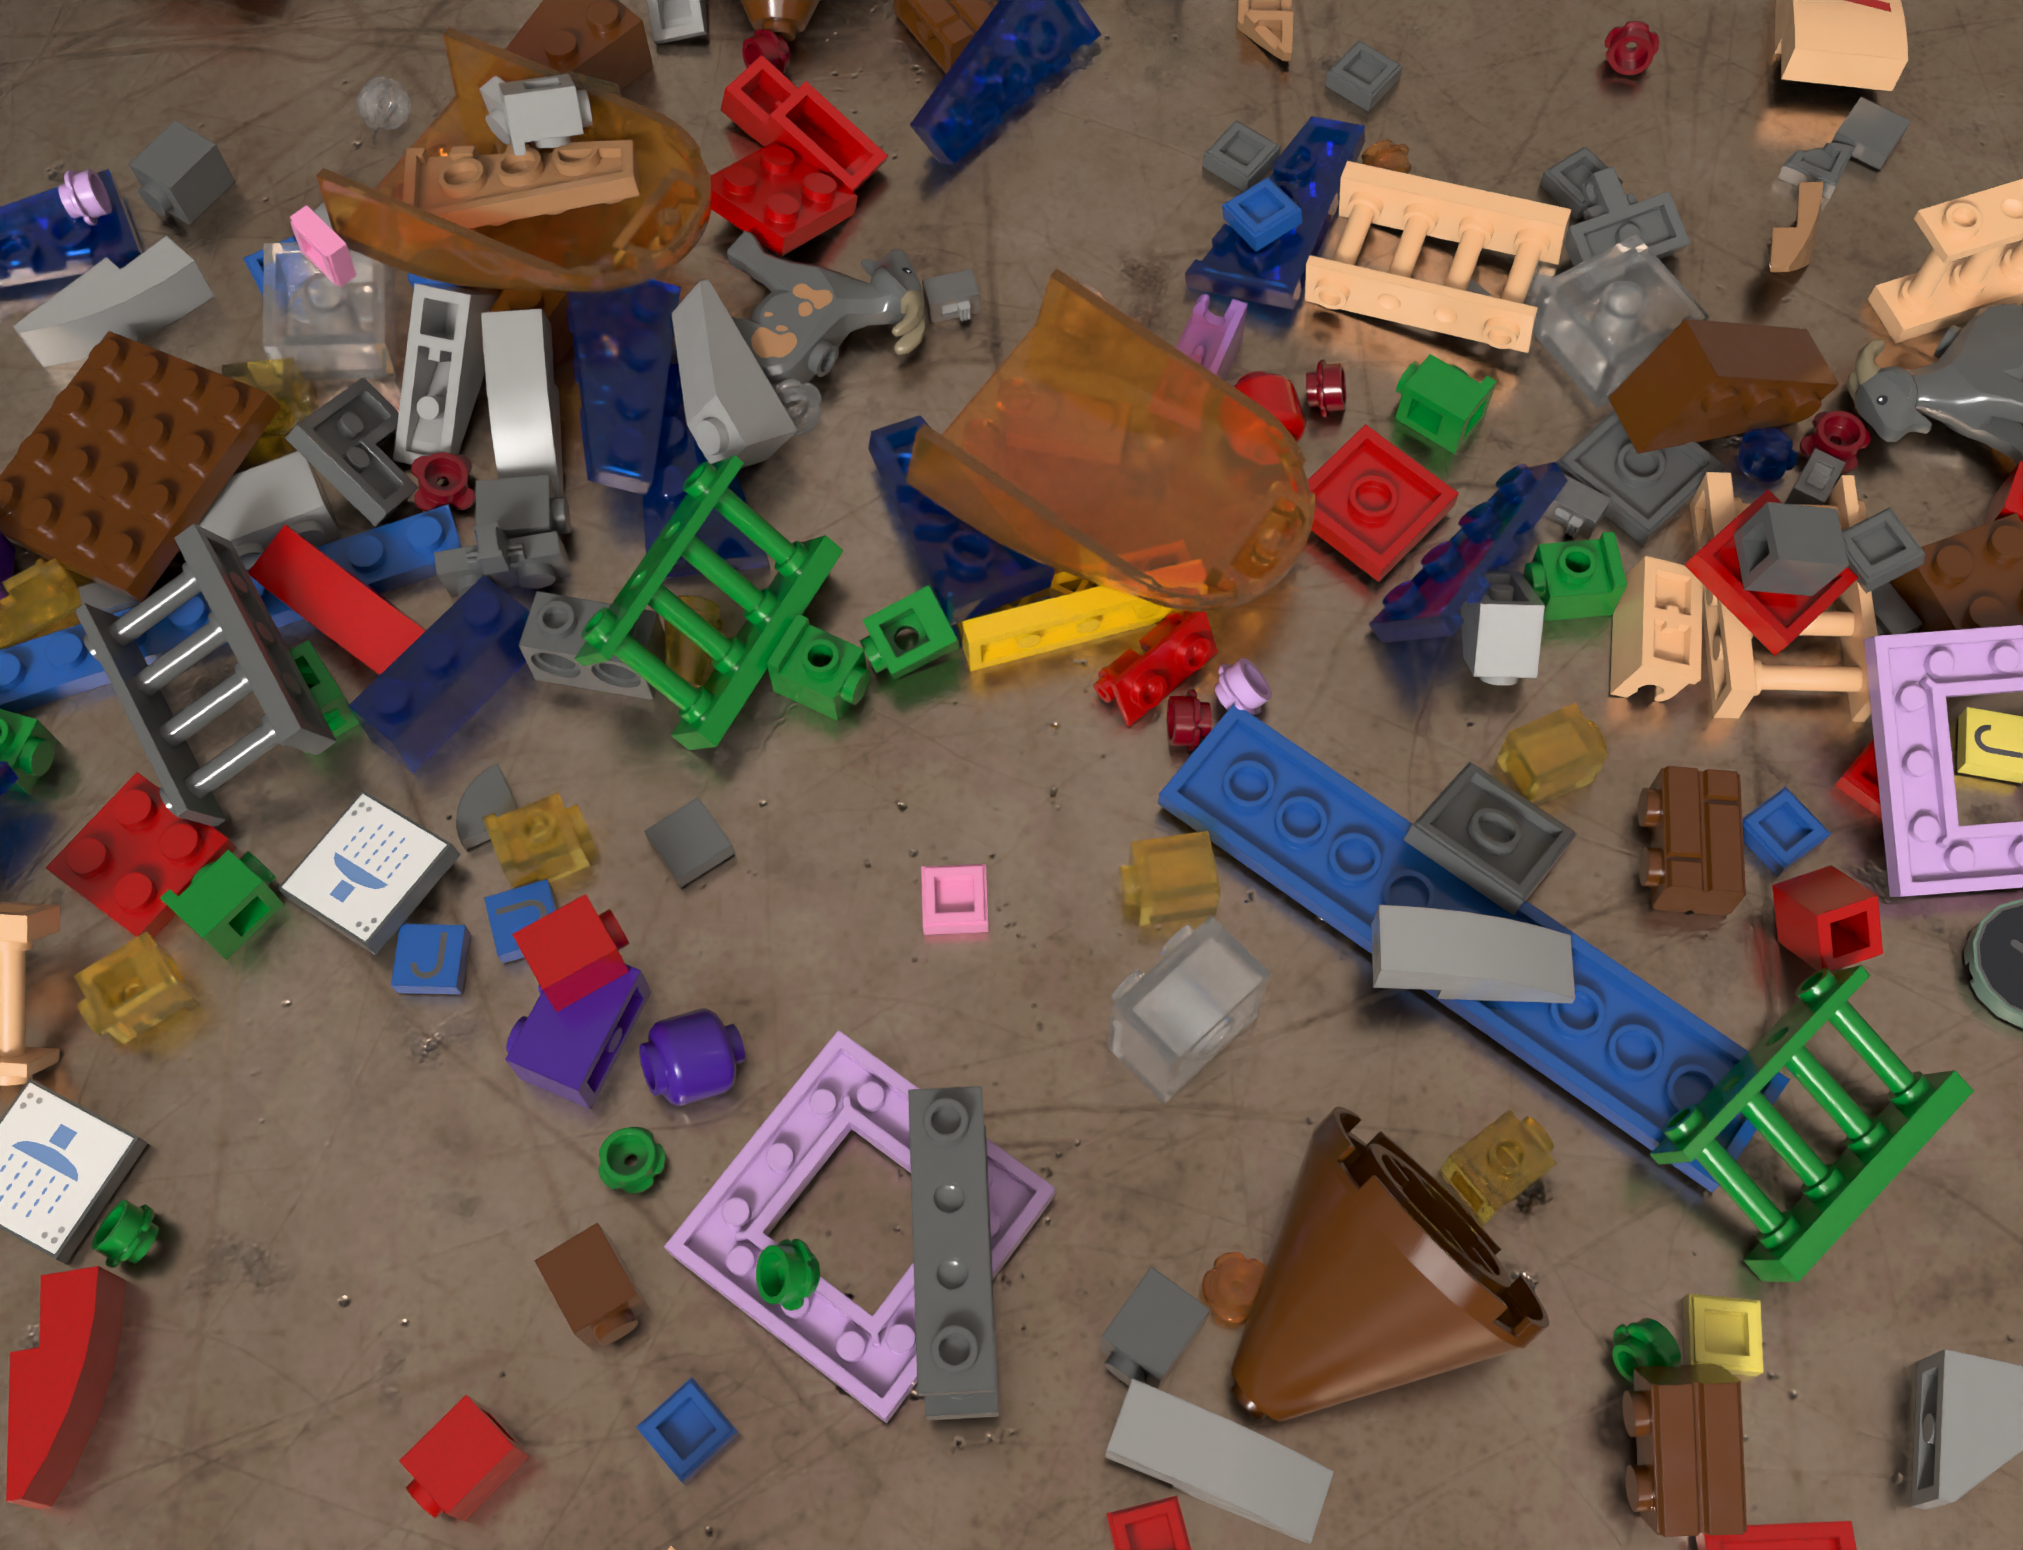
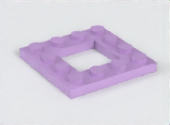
M2023 625L1881 635L1864 639L1890 897L2023 887V821L1959 826L1946 698L2023 692Z
M838 1030L665 1244L664 1248L698 1277L885 1423H888L917 1383L914 1264L910 1266L873 1316L822 1277H820L818 1287L812 1295L804 1298V1305L794 1311L784 1309L782 1304L767 1303L761 1297L756 1283V1266L761 1252L769 1245H777L775 1241L768 1237L769 1233L851 1129L911 1173L908 1090L919 1088ZM987 1138L992 1270L994 1279L1055 1197L1056 1188Z

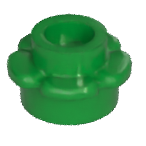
M629 1127L619 1129L609 1135L600 1147L599 1157L601 1165L598 1168V1172L604 1184L613 1190L623 1188L628 1194L641 1193L650 1188L654 1183L653 1177L663 1171L666 1160L664 1148L661 1144L654 1142L653 1133L645 1128ZM630 1155H635L638 1158L637 1163L631 1167L625 1164L626 1158Z
M122 1200L110 1211L98 1228L91 1246L94 1251L107 1257L105 1261L106 1266L115 1268L120 1265L121 1261L126 1260L137 1263L144 1257L154 1243L159 1231V1227L152 1223L154 1210L146 1204L138 1207L127 1200Z
M784 1239L777 1245L767 1246L761 1252L756 1266V1283L761 1297L767 1303L782 1304L784 1309L794 1311L800 1309L804 1305V1298L810 1297L817 1289L820 1280L819 1262L804 1241L800 1239H793L792 1241Z
M1643 1318L1638 1322L1630 1323L1628 1326L1621 1324L1613 1332V1344L1615 1347L1613 1348L1612 1356L1619 1372L1632 1383H1634V1369L1638 1366L1679 1367L1681 1364V1352L1675 1338L1665 1326L1654 1319Z

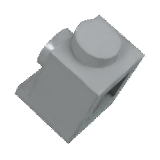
M569 74L498 83L509 143L514 156L527 155L525 142L535 141V145L538 148L560 147L571 142L570 136L584 134L583 127L593 126L586 90L576 91L575 84Z

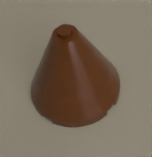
M1340 1106L1335 1107L1313 1129L1231 1365V1372L1236 1381L1231 1387L1235 1398L1248 1413L1259 1420H1262L1267 1415L1273 1420L1281 1422L1526 1348L1549 1326L1548 1315L1531 1286L1521 1275L1511 1284L1507 1272L1495 1256L1502 1249L1466 1209L1417 1161L1383 1132L1380 1131L1368 1144L1352 1134L1350 1131L1362 1119L1356 1113Z

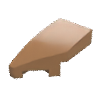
M1237 0V28L1282 61H1291L1293 47L1292 0Z
M1799 182L1795 227L1773 228L1770 272H1790L1810 264L1818 237L1823 182Z

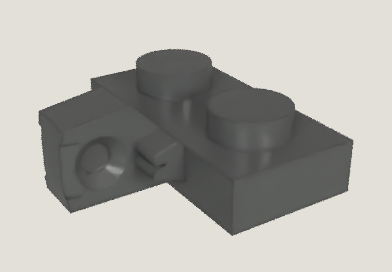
M1612 166L1591 174L1581 184L1588 207L1583 211L1585 221L1568 227L1565 247L1581 286H1585L1682 251L1691 242L1670 191L1638 202L1633 193L1625 195L1615 168Z
M499 522L473 525L477 545L434 552L437 576L451 597L459 596L464 599H481L492 595L495 589L518 585L528 589L543 588L553 584L555 579L571 576L568 554L557 531L507 539Z

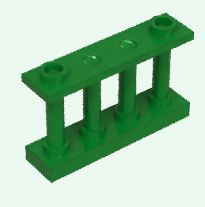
M736 455L712 464L705 461L689 475L683 485V490L687 493L686 497L610 607H603L587 622L581 633V637L586 642L574 658L584 667L609 661L614 655L679 707L678 715L682 719L670 736L688 750L717 747L767 670V661L797 613L800 615L804 613L843 552L826 535L804 542L795 541L791 543L728 488L729 484L744 464ZM713 508L776 561L774 568L778 573L768 588L759 590L695 535ZM680 556L744 609L743 617L747 620L736 637L733 636L728 639L662 584ZM647 605L712 657L711 665L714 667V670L703 686L693 687L628 634Z
M1862 965L1831 972L1829 968H1823L1804 980L1795 991L1799 1000L1697 1105L1691 1104L1684 1107L1666 1122L1662 1129L1666 1137L1650 1153L1658 1165L1692 1162L1696 1158L1759 1229L1756 1237L1760 1242L1743 1261L1761 1281L1799 1282L1974 1092L1956 1070L1922 1074L1920 1071L1912 1073L1850 1004L1848 999L1871 976ZM1827 1021L1833 1025L1890 1089L1887 1097L1891 1102L1877 1117L1869 1119L1804 1046ZM1784 1065L1847 1135L1844 1143L1848 1148L1833 1164L1825 1165L1760 1092ZM1739 1112L1748 1119L1803 1181L1801 1191L1804 1195L1789 1211L1781 1212L1715 1138Z

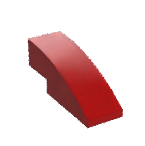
M763 55L725 88L720 111L764 147L775 141L782 147L791 150L794 155L823 174L832 177L837 183L852 193L887 161L888 155L807 81L798 88Z
M287 525L282 527L248 571L249 576L392 685H400L436 638V635Z
M100 1266L41 1275L39 1347L10 1352L6 1502L34 1509L52 1507L76 1468L99 1418L114 1372L123 1326L126 1285L125 1279Z

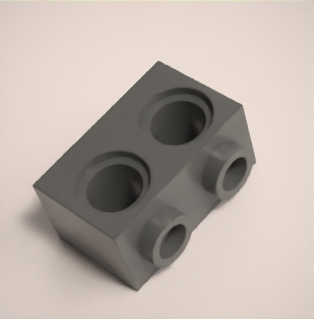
M536 591L519 643V647L535 680L654 700L657 690L614 655L609 661L584 667L574 659L586 642L581 637L585 625L603 607L609 608L610 603ZM644 609L628 634L665 663L669 645L659 615L656 611Z

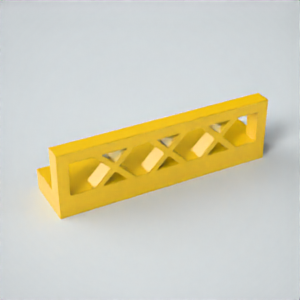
M1182 541L951 600L950 602L969 669L974 671L1160 623L1171 611L1179 613L1181 610L1187 609L1194 613L1200 607L1205 608L1208 579L1201 560L1190 562ZM1170 564L1175 565V567L1147 574L1150 569ZM1103 581L1110 582V584L1090 588L1092 584ZM1045 596L1053 597L1051 599L1032 603L1034 599ZM990 610L995 612L989 615L973 619L968 618V616Z

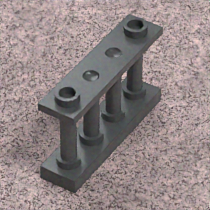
M193 524L174 538L186 560L182 565L183 573L122 617L86 603L77 608L75 612L86 632L84 643L87 649L102 664L162 785L160 796L163 803L175 816L181 819H188L217 827L226 819L212 791L278 744L284 747L290 746L317 756L337 742L233 543ZM202 592L212 610L208 614L209 622L148 665L135 639ZM228 642L238 660V663L235 664L236 672L173 716L160 689L222 644ZM253 692L265 712L261 717L262 724L200 768L186 740Z
M982 1086L908 1090L917 1394L918 1396H925L926 1420L999 1417L986 1125H984Z

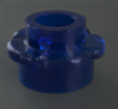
M1776 428L1751 429L1743 435V442L1738 447L1739 456L1737 461L1740 470L1747 477L1758 482L1771 483L1778 481L1783 477L1785 471L1792 470L1798 461V453L1792 450L1793 441L1786 433Z

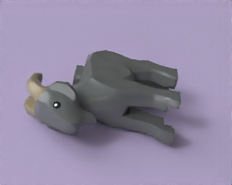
M2018 304L1990 305L1980 308L1963 329L1953 324L1942 338L1934 353V357L1939 360L1936 363L1921 368L1902 369L1897 366L1880 368L1875 363V358L1885 348L1886 342L1883 339L1873 340L1859 350L1855 369L1851 371L1847 379V387L1859 415L1874 428L1882 439L1887 442H1897L1909 432L1927 434L1932 429V423L1922 415L1924 414L1938 420L1961 435L1983 442L2013 459L2016 466L2020 461H2023V426L2020 424L2023 423V308Z

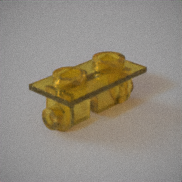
M40 558L35 561L36 565L2 582L10 595L0 600V650L8 648L70 615L82 605L79 588L68 569L63 567L57 559L53 558L45 562Z

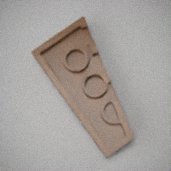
M633 140L570 142L567 145L556 147L551 153H539L530 144H525L527 155L514 156L510 144H508L504 154L479 155L476 146H452L449 153L450 156L429 157L425 147L406 148L401 223L409 240L429 236L442 237L455 231L486 225L499 226L512 220L543 214L556 215L569 209L600 203L613 204L626 198L640 196L639 158Z

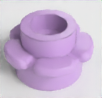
M88 169L79 173L76 170L65 172V184L60 185L58 190L61 201L72 218L83 216L86 223L95 225L98 223L97 217L111 213L112 206L108 192L94 170Z
M1241 658L1233 665L1223 663L1218 668L1220 676L1219 682L1215 684V692L1222 705L1229 710L1235 704L1240 710H1246L1253 716L1258 715L1261 712V705L1272 697L1269 684L1260 670L1246 658Z

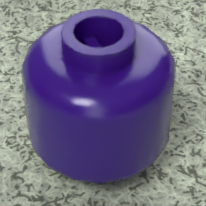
M707 1008L697 1009L654 1023L648 1034V1042L642 1043L639 1046L642 1071L651 1093L654 1096L663 1094L670 1103L676 1106H684L725 1093L735 1083L736 1064L745 1061L744 1045L737 1027L734 1024L724 1026L719 1016Z

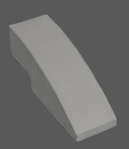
M165 236L121 270L107 257L12 327L35 359L43 367L88 358L92 348L100 343L108 331L134 341L149 336L183 318L214 297V294L195 260L168 236Z
M542 309L481 313L487 397L498 479L549 474L557 497H564L559 388L554 382L551 323Z
M1378 906L1371 924L1373 988L1437 990V999L1573 1003L1575 1000L1571 935L1511 919L1470 912L1410 906Z
M1135 1379L1131 1380L1105 1454V1458L1172 1484V1489L1308 1544L1312 1542L1334 1471L1255 1431Z

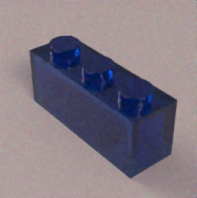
M483 575L348 705L369 739L414 774L526 663L519 643L530 613L529 610Z

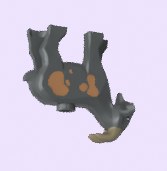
M747 230L743 232L727 251L729 264L745 272L771 291L754 308L749 319L731 318L779 399L798 394L815 375L819 377L826 375L838 358V347L852 331L868 325L896 324L892 329V334L896 337L904 335L894 347L897 355L908 354L923 340L927 326L922 289L907 254L902 250L892 249L887 255L877 261L862 260V268L872 277L870 283L823 266L792 262L785 255L781 257L760 243ZM675 341L668 343L669 352L677 357Z

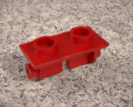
M1200 607L1194 613L1187 609H1183L1179 613L1175 611L1169 612L1162 622L1139 640L1141 649L1146 651L1144 655H1140L1129 648L1109 666L1103 667L1098 672L1099 680L1093 684L1096 693L1107 703L1116 698L1127 726L1130 727L1150 709L1157 706L1163 698L1218 653L1204 608Z

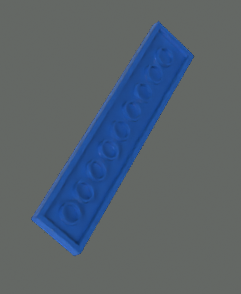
M1235 704L1231 706L1159 793L1158 804L1371 954V924L1379 905L1425 907L1470 912L1511 919L1571 935L1575 1000L1573 1003L1437 999V990H1422L1652 1151L1666 1137L1662 1132L1666 1122L1684 1107L1691 1104L1697 1105L1749 1052L1528 901H1525L1514 916L1405 842L1404 838L1413 823L1248 711L1238 709ZM1778 1072L1760 1092L1774 1105L1790 1079ZM1739 1112L1715 1138L1737 1161L1756 1132V1128ZM1696 1158L1692 1162L1672 1163L1673 1166L1710 1192H1713L1720 1186Z

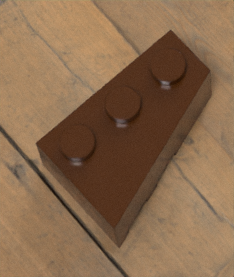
M543 0L482 78L481 84L483 86L495 75L505 82L569 74L575 84L576 91L586 90L592 112L653 68L643 20L619 0Z
M1685 319L1608 399L1636 452L1640 454L1685 445L1693 441L1700 442L1803 421L1820 409L1821 401L1839 383L1807 329Z

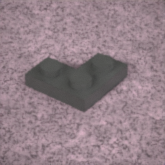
M364 377L299 422L285 438L375 527L405 503L419 488L377 447L397 431L399 412Z

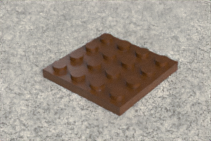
M108 331L100 343L92 348L88 359L67 387L56 396L52 407L32 434L21 443L17 454L0 475V530L11 543L141 603L180 550L174 538L191 525H198L282 406L266 391Z

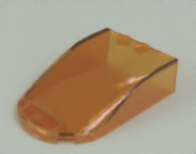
M449 27L443 34L456 96L411 148L425 147L429 157L450 156L449 153L452 146H476L479 155L504 154L508 145L503 143L488 126L485 117L489 112L479 88L495 75L505 82L562 75L564 73ZM571 77L575 84L576 91L586 90L593 126L583 127L584 134L570 136L571 142L633 140L639 158L640 196L626 198L613 204L600 203L569 209L556 215L543 214L512 220L499 226L486 225L468 229L402 201L406 154L375 189L325 168L316 175L332 230L347 244L348 249L425 279L460 286L537 292L610 291L640 284L668 271L692 251L705 232L712 208L710 173H708L701 158L700 147L690 134L675 121L653 109L574 77ZM556 147L543 148L539 153H551Z
M1057 268L1049 277L1036 324L945 432L940 435L926 424H923L917 431L906 482L954 516L991 539L1035 561L1097 585L1167 608L1183 611L1202 612L1229 609L1250 602L1271 590L1289 572L1303 550L1311 532L1315 512V493H1310L1308 480L1303 468L1306 459L1293 436L1276 417L1238 389Z

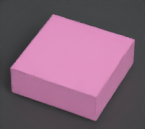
M307 205L290 216V223L300 251L334 285L342 287L357 276L347 244Z
M986 864L921 866L924 935L989 932Z

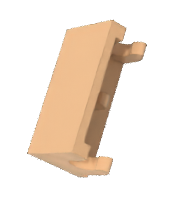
M1644 556L1625 575L1627 587L1613 613L1610 694L1627 698L1638 692V688L1641 686L1656 685L1654 701L1661 702L1675 696L1689 683L1695 685L1701 680L1703 584L1685 565Z

